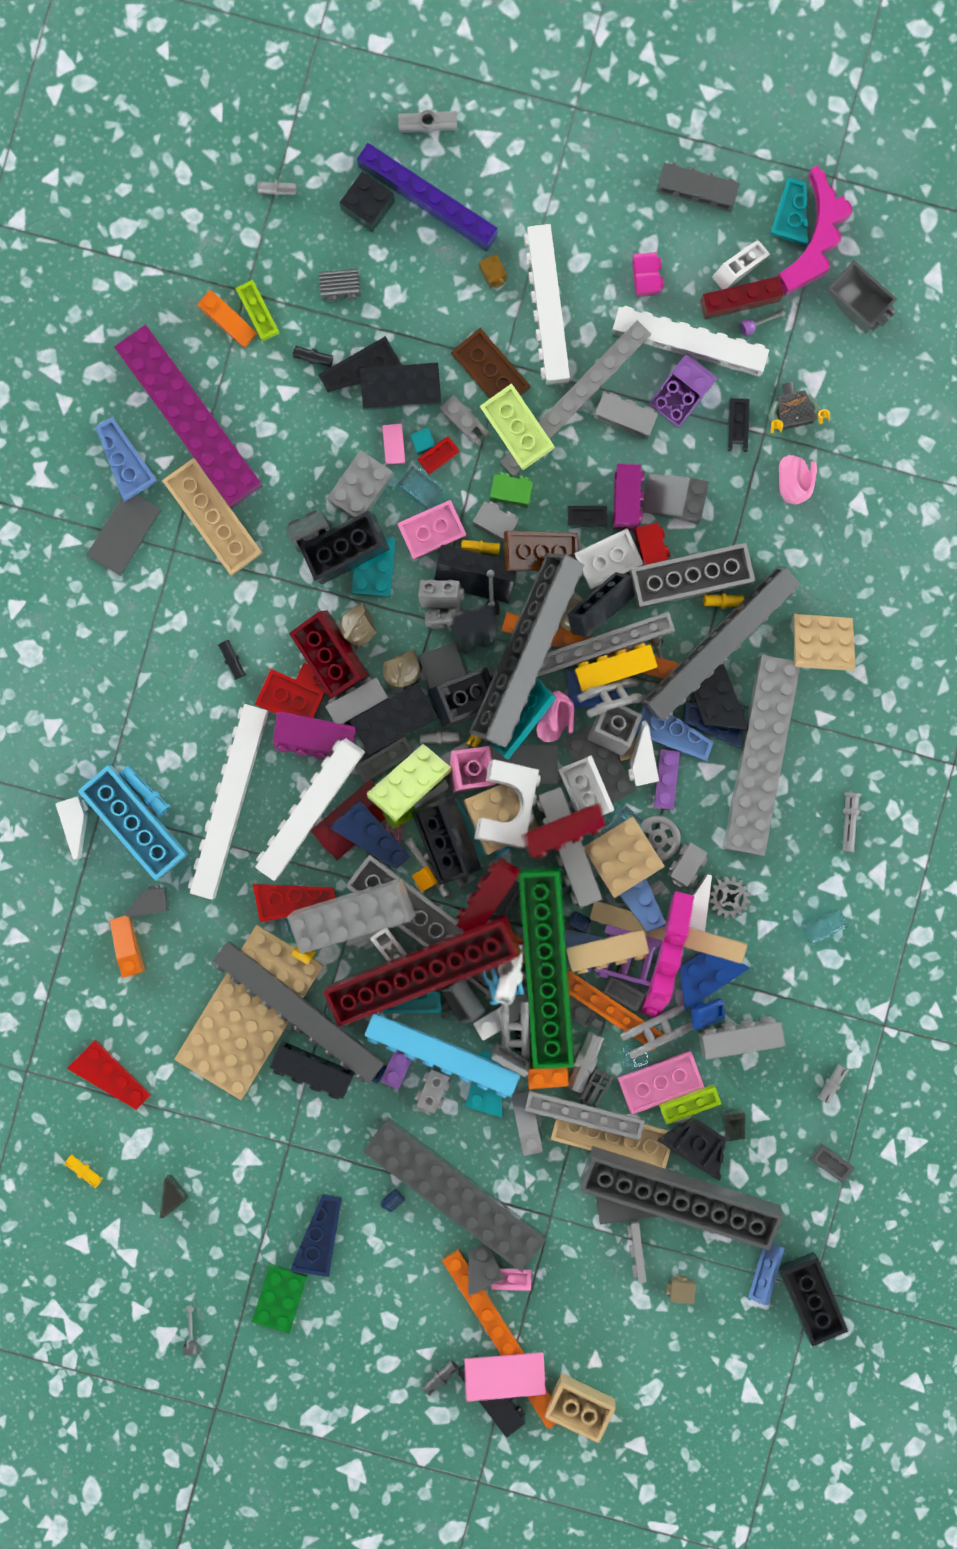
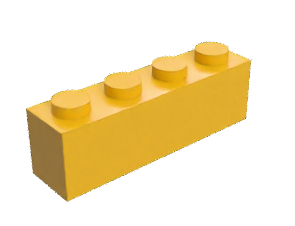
M645 643L634 646L635 650L627 652L626 649L615 652L616 656L608 658V655L596 658L597 662L589 664V661L577 664L578 668L575 669L581 692L591 687L602 686L657 668L651 645L646 646Z

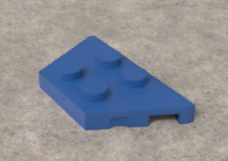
M703 952L679 967L685 1010L691 1008L747 971L749 967L743 963Z

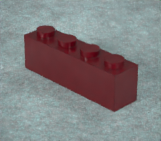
M777 276L703 294L700 303L704 320L780 302L783 297L780 278Z
M501 857L497 863L493 861L487 870L489 872L487 878L482 877L476 886L479 888L477 893H471L466 901L468 906L466 909L461 908L456 918L459 920L456 926L465 932L487 923L517 879L520 872L518 868Z

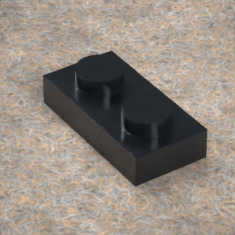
M568 506V526L607 527V506Z

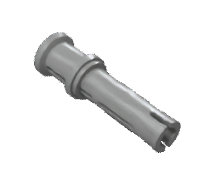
M844 792L846 799L845 808H843L845 824L842 851L855 852L857 815L860 813L859 797L862 794Z

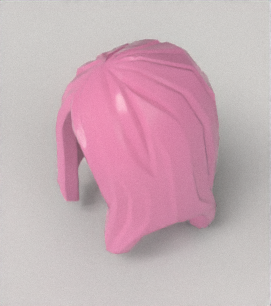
M788 455L781 459L779 464V488L786 503L797 505L811 497L817 473L815 462L811 461L809 471L806 461L800 457Z
M552 691L557 699L537 723V737L541 741L553 742L559 739L567 726L568 733H573V701L561 691Z

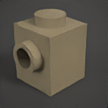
M684 1275L670 1277V1283H666V1295H668L670 1302L694 1304L696 1291L694 1279H687V1276Z

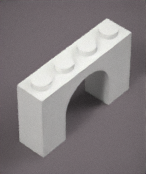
M494 759L489 762L486 781L512 788L518 795L520 809L517 816L510 822H499L485 818L478 819L474 839L519 849L524 848L525 845L521 835L527 833L528 825L532 824L533 814H531V810L537 800L535 789L540 783L538 769Z

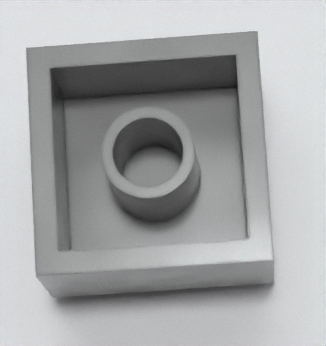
M625 706L610 709L599 715L597 714L587 740L623 756L631 747L642 714Z

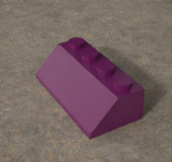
M278 711L273 748L283 753L293 752L299 756L305 757L308 755L318 760H325L327 756L331 757L334 753L332 748L338 740L342 741L347 738L355 744L356 727Z

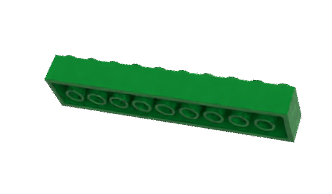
M561 867L521 869L519 882L533 1068H572L575 1057Z

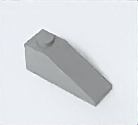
M529 1090L513 1093L511 1097L524 1156L543 1152L535 1113L524 1111Z

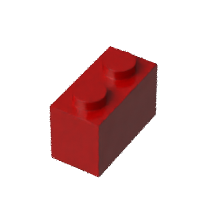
M658 522L635 528L634 534L643 566L668 560V557H670L669 548L664 546L663 538H665L663 527H659Z

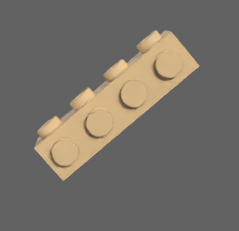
M644 929L566 948L572 972L577 971V974L589 972L588 968L596 966V969L608 967L607 963L615 962L616 965L627 962L628 958L635 957V960L647 958L646 954L650 953Z

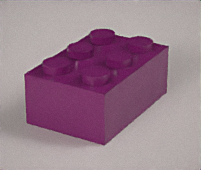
M617 464L614 472L612 529L624 530L628 528V530H635L638 525H641L643 510H640V506L644 499V490H640V486L644 483L645 471H641V465Z

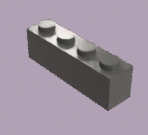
M664 163L657 192L731 212L740 183L731 178H719L713 173H700L694 168H682L676 163Z

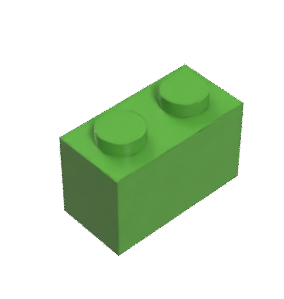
M500 472L499 475L495 474L490 501L528 508L533 481H529L530 478L524 476L513 478L510 477V474Z

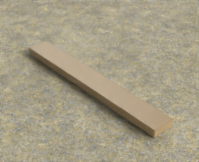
M601 901L594 902L590 920L631 932L644 929L631 910ZM666 926L649 933L645 930V934L648 937L663 940ZM689 927L688 937L683 947L742 964L748 944Z

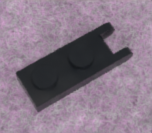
M729 399L727 451H732V444H743V452L748 451L750 399Z

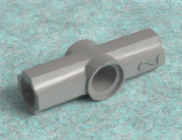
M424 110L421 113L398 114L399 133L423 132L425 134H432L435 131L457 130L456 111L433 112L431 110ZM427 119L433 121L429 125L423 123Z
M588 1031L581 1051H578L575 1058L574 1068L568 1080L569 1086L567 1088L583 1093L589 1075L593 1073L596 1066L597 1055L601 1049L604 1037Z

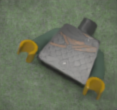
M793 382L782 385L784 395L777 397L776 401L772 403L768 414L771 433H774V429L782 433V430L813 424L817 417L819 424H823V418H827L830 421V412L827 409H823L805 390L795 392Z

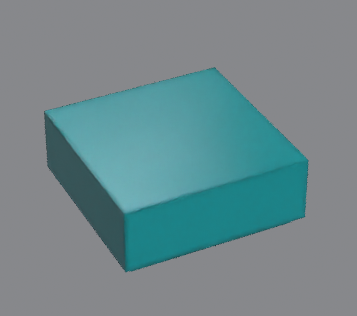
M429 428L410 435L417 454L435 446Z

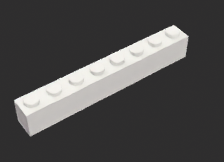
M551 224L527 227V234H524V244L529 247V253H526L527 265H531L532 271L528 272L529 283L533 284L534 291H531L532 303H536V310H533L534 322H538L539 329H536V340L541 343V348L538 349L539 361L543 360L544 367L540 368L541 379H545L546 385L569 383L570 375Z
M629 306L619 307L612 335L621 337L638 320L651 333V336L643 344L682 355L689 354L692 358L759 377L764 371L770 349H766L762 344L755 343L752 345L746 343L747 341L741 338L731 339L723 333H710L706 328H692L688 323L679 322L678 324L672 322L667 317L657 318L649 312H636Z
M347 738L336 742L332 748L334 751L332 756L325 758L321 764L323 767L321 772L314 774L310 780L312 783L310 788H305L299 796L302 800L298 805L294 804L288 812L291 815L289 819L282 821L278 827V830H280L278 835H273L268 841L267 845L269 848L267 851H262L257 857L256 861H258V864L255 868L273 881L281 875L310 833V830H312L365 753L364 750Z

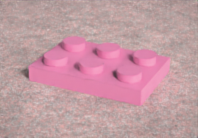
M451 500L397 523L413 560L441 548V545H448L467 536Z

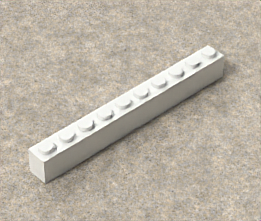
M244 704V707L239 709L237 718L240 721L238 727L235 726L233 729L232 737L234 741L233 745H229L227 750L228 762L222 767V783H218L215 792L218 794L216 802L213 801L210 813H213L211 821H207L205 826L206 838L205 840L202 839L199 850L202 851L200 859L196 858L194 864L195 876L191 877L188 888L191 889L190 894L211 900L216 897L269 711L247 704Z

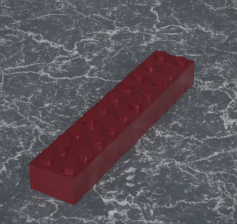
M505 915L329 984L322 992L338 1027H341L515 960L522 951Z

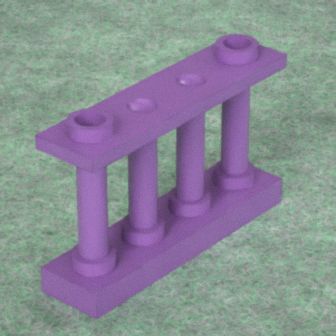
M605 924L603 932L608 933L607 937H612L631 931ZM646 936L650 953L646 954L647 958L643 959L639 978L627 975L632 958H628L627 962L621 965L620 972L609 970L610 963H607L608 967L596 969L595 966L593 970L597 971V975L608 978L611 975L649 986L651 981L646 980L652 956L657 947L661 948L662 940Z

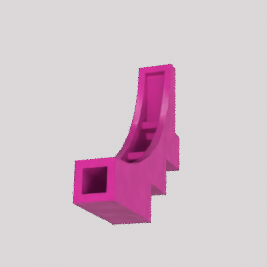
M818 165L811 168L808 174L816 200L814 234L805 252L790 267L778 275L785 296L827 274L830 269V263L823 254L836 248L841 242V234L834 227L848 220L853 213L851 203L845 200L844 196L836 199L835 190L829 186L825 172L820 170Z
M675 891L670 902L658 959L647 994L641 1006L640 1013L646 1014L649 1017L660 1015L672 997L675 975L680 967L683 945L689 933L694 896Z

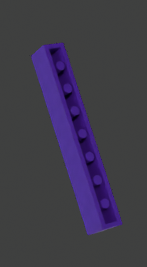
M367 143L357 157L359 168L486 252L498 236L497 227L371 144Z

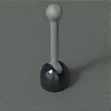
M488 570L490 600L485 605L491 604L494 616L500 614V606L493 596V577L495 573L493 570Z

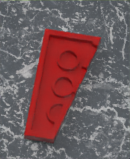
M252 884L260 923L285 918L294 910L336 898L334 887Z
M94 1040L67 1068L136 1110L151 1096L97 1040Z

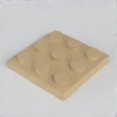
M794 614L795 667L854 671L853 618Z
M498 785L463 800L475 830L480 818L510 822L517 816L520 809L518 795L512 788L505 785ZM534 815L532 824L528 825L527 832L539 828ZM480 840L486 855L506 847L505 845Z
M633 816L583 847L614 898L665 867Z

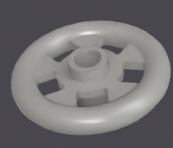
M651 816L639 824L643 832L649 833L648 841L653 848L657 849L656 853L662 862L671 859L677 853L681 844V834L677 825L672 820L664 816ZM652 824H660V829L652 830ZM667 829H670L673 834L670 838H667L664 832ZM657 835L661 837V842L656 843L654 840ZM668 843L671 848L665 853L662 848Z

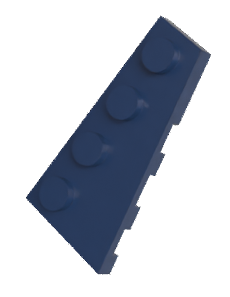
M360 800L330 825L331 829L394 869H397L411 857Z
M322 1194L290 1271L329 1277L342 1197Z

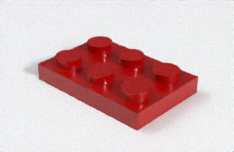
M270 669L255 705L275 714L280 711L314 718L325 693Z

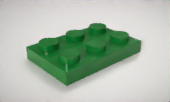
M269 1264L252 1323L289 1334L307 1275Z

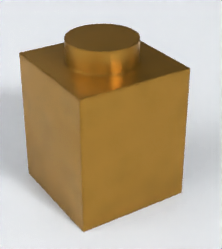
M497 253L479 262V269L489 289L492 287L498 288L505 283L507 273Z

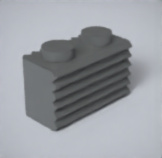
M358 269L319 272L322 300L336 302L337 299L345 298V300L352 301L356 300L357 297H361Z

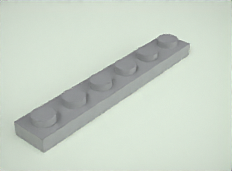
M529 1090L524 1111L640 1140L645 1122L643 1119Z

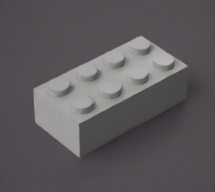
M772 1016L760 1017V1021H753L752 1019L742 1020L741 1024L733 1025V1022L721 1024L722 1027L720 1028L706 1026L702 1028V1031H698L701 1054L706 1060L785 1046L782 1024L777 1019L772 1018Z

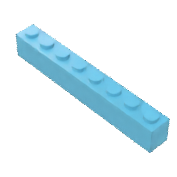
M379 1013L373 1014L364 1035L368 1037L367 1040L374 1044L381 1042L386 1045L385 1048L388 1050L405 1052L404 1056L413 1060H415V1057L423 1060L422 1063L429 1067L436 1065L441 1068L440 1071L448 1075L455 1073L459 1075L460 1080L468 1083L470 1080L478 1083L477 1086L484 1090L491 1088L496 1091L495 1094L503 1098L507 1096L512 1097L520 1074L504 1068L499 1063Z

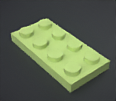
M512 384L480 405V408L522 470L555 448Z
M422 744L367 793V797L396 821L451 772V767L427 746Z

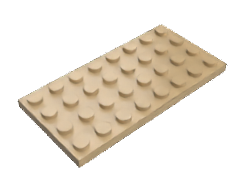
M259 925L255 926L241 949L303 998L324 966L313 958L307 965L291 956L295 947ZM227 973L174 1060L239 1100H242L290 1021H284L278 1017V1012L275 1009L265 1007L261 1003V998L257 995L255 997L251 996L246 991L247 987L233 982L230 979L231 975Z

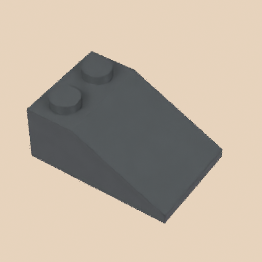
M649 474L642 510L644 513L699 524L702 519L709 481L689 477Z
M316 510L308 513L306 518L302 520L295 519L288 523L289 526L286 527L289 538L297 552L301 550L299 546L330 530L322 512H317Z

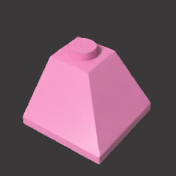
M489 746L451 751V772L449 773L452 793L496 785V783L486 781L488 765L492 761Z

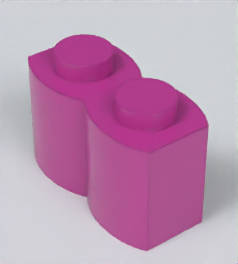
M657 252L633 254L632 256L636 297L658 295L661 289L664 288L663 277L659 276V269L662 267L661 258L657 257Z

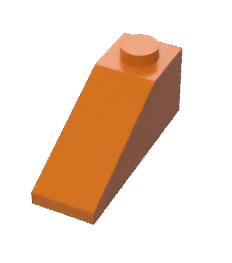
M211 290L197 304L201 312L242 347L246 348L257 335V332Z
M125 915L110 920L116 958L122 978L146 971L130 917Z

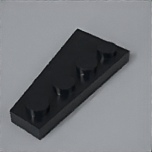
M385 336L318 374L329 393L360 384V368L397 366L402 364Z

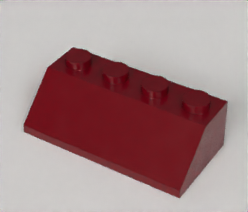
M328 610L317 612L289 633L331 699L369 676L348 641L342 636L339 627Z
M372 780L366 782L310 830L336 860H339L356 844L331 829L330 825L357 801L360 800L380 823L389 817L388 814L367 797V793L376 786Z
M600 803L593 804L522 834L521 838L529 857L535 856L536 859L546 856V851L552 848L555 852L564 848V843L572 841L574 844L583 840V835L590 833L593 836L602 832L601 828L606 825Z

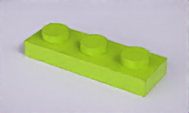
M251 280L237 287L236 291L262 342L279 334L280 332L254 281Z
M713 1084L661 1103L659 1107L667 1125L721 1105V1101Z

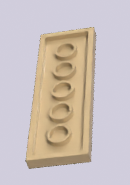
M194 458L162 480L231 576L263 554Z
M555 1119L550 1137L551 1140L591 1151L592 1146L662 1168H666L671 1150L657 1141L661 1136L668 1133L669 1130L644 1124L641 1138L636 1140Z

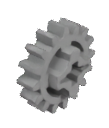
M727 876L724 877L723 882L717 879L718 885H711L714 889L713 892H710L712 899H709V903L714 904L711 910L717 909L716 915L719 916L723 913V918L727 919L729 914L732 919H735L736 913L742 916L741 910H748L745 904L751 903L747 899V896H750L751 893L745 891L748 886H742L743 880L741 879L735 882L736 878L733 876L730 881ZM732 884L738 888L730 890L726 885ZM720 890V899L717 900V893ZM727 893L734 894L732 902L725 901ZM742 895V901H741V904L739 905V903H738L739 896ZM729 905L733 910L727 911L721 907Z

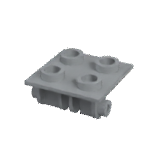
M431 608L425 611L426 628H440L439 623H441L442 628H444L443 623H447V627H449V622H451L452 627L451 615L464 612L463 608H448L446 610Z

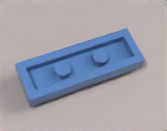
M772 1243L770 1250L762 1248L748 1298L762 1305H769L784 1253V1247Z

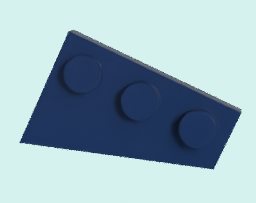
M686 702L684 712L685 724L741 748L743 734L741 729L704 726L696 703Z

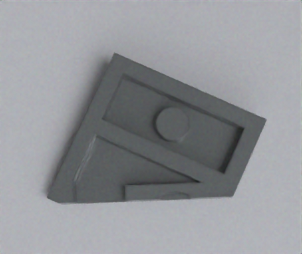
M484 1243L469 1250V1296L504 1280L490 1248Z

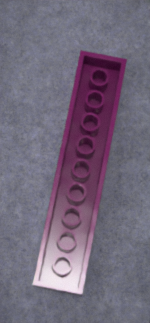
M146 324L114 346L231 509L263 487Z

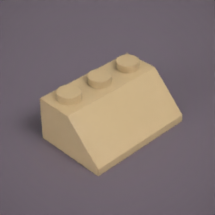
M561 1373L553 1389L544 1418L599 1443L616 1409L615 1398Z

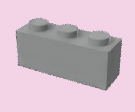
M604 392L594 419L648 440L658 414L650 407L645 406L642 408L637 406V403L632 400L626 399L625 401L620 399L615 393L608 392L607 394Z
M370 677L362 682L363 685L356 689L354 686L346 690V695L339 698L336 696L327 701L329 704L325 707L334 723L344 725L388 700L389 698L379 680Z

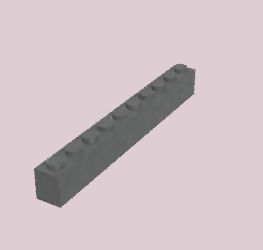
M777 566L641 701L656 719L663 721L671 717L673 711L678 706L684 704L687 697L692 692L698 690L701 683L714 674V670L719 665L725 663L728 660V656L733 651L738 650L742 642L755 633V629L760 624L765 623L769 619V615L773 611L778 610L787 597L792 596L796 592V588L800 583L788 568Z
M231 941L226 942L212 960L216 963L214 966L222 973L226 971L231 975L230 979L233 982L247 987L246 991L251 996L255 997L257 995L261 998V1003L265 1007L275 1009L278 1012L277 1016L284 1021L289 1020L293 1023L292 1027L301 1034L303 1032L309 1036L308 1040L316 1046L320 1044L324 1047V1052L331 1058L334 1056L340 1060L339 1064L342 1067L356 1072L355 1076L360 1081L370 1083L384 1065V1060L343 1028L338 1027L334 1021Z

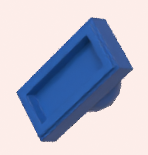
M718 998L708 1003L701 1002L695 1004L691 1009L693 1028L698 1030L725 1019L724 1000Z

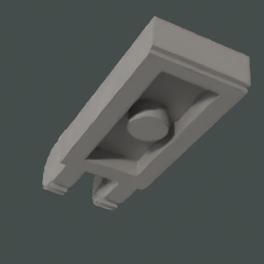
M454 395L440 407V411L477 446H480L482 442L472 433L476 428L483 436L487 438L490 436V433L481 425V422Z

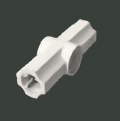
M519 944L522 952L517 959L504 963L498 968L500 980L495 996L497 1002L503 1004H511L513 1002L517 984L523 978V974L520 971L525 953L523 945Z

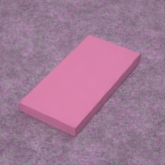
M691 1050L617 1077L631 1115L705 1088Z
M542 1352L464 1359L466 1401L546 1394L544 1356Z

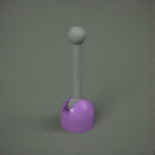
M780 310L777 314L757 322L751 319L743 320L740 322L741 332L745 337L755 332L757 325L778 317L783 318L786 313L784 310Z

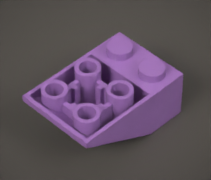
M687 354L681 359L652 398L649 405L679 428L718 377Z

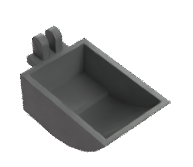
M855 260L828 287L831 297L840 310L865 334L870 329L874 332L879 325L883 327L897 312L892 306L897 298Z
M466 979L447 985L440 990L445 1000V1003L442 1004V1010L446 1007L450 1008L441 1015L443 1019L453 1013L457 1016L460 1023L475 1021L485 1012L484 1007Z

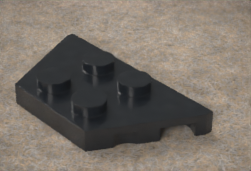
M723 663L714 670V674L701 683L698 690L692 692L704 726H719L724 729L735 728L747 731L748 726Z
M691 1117L657 1140L720 1181V1168L724 1160L723 1150L726 1146V1138L695 1117Z

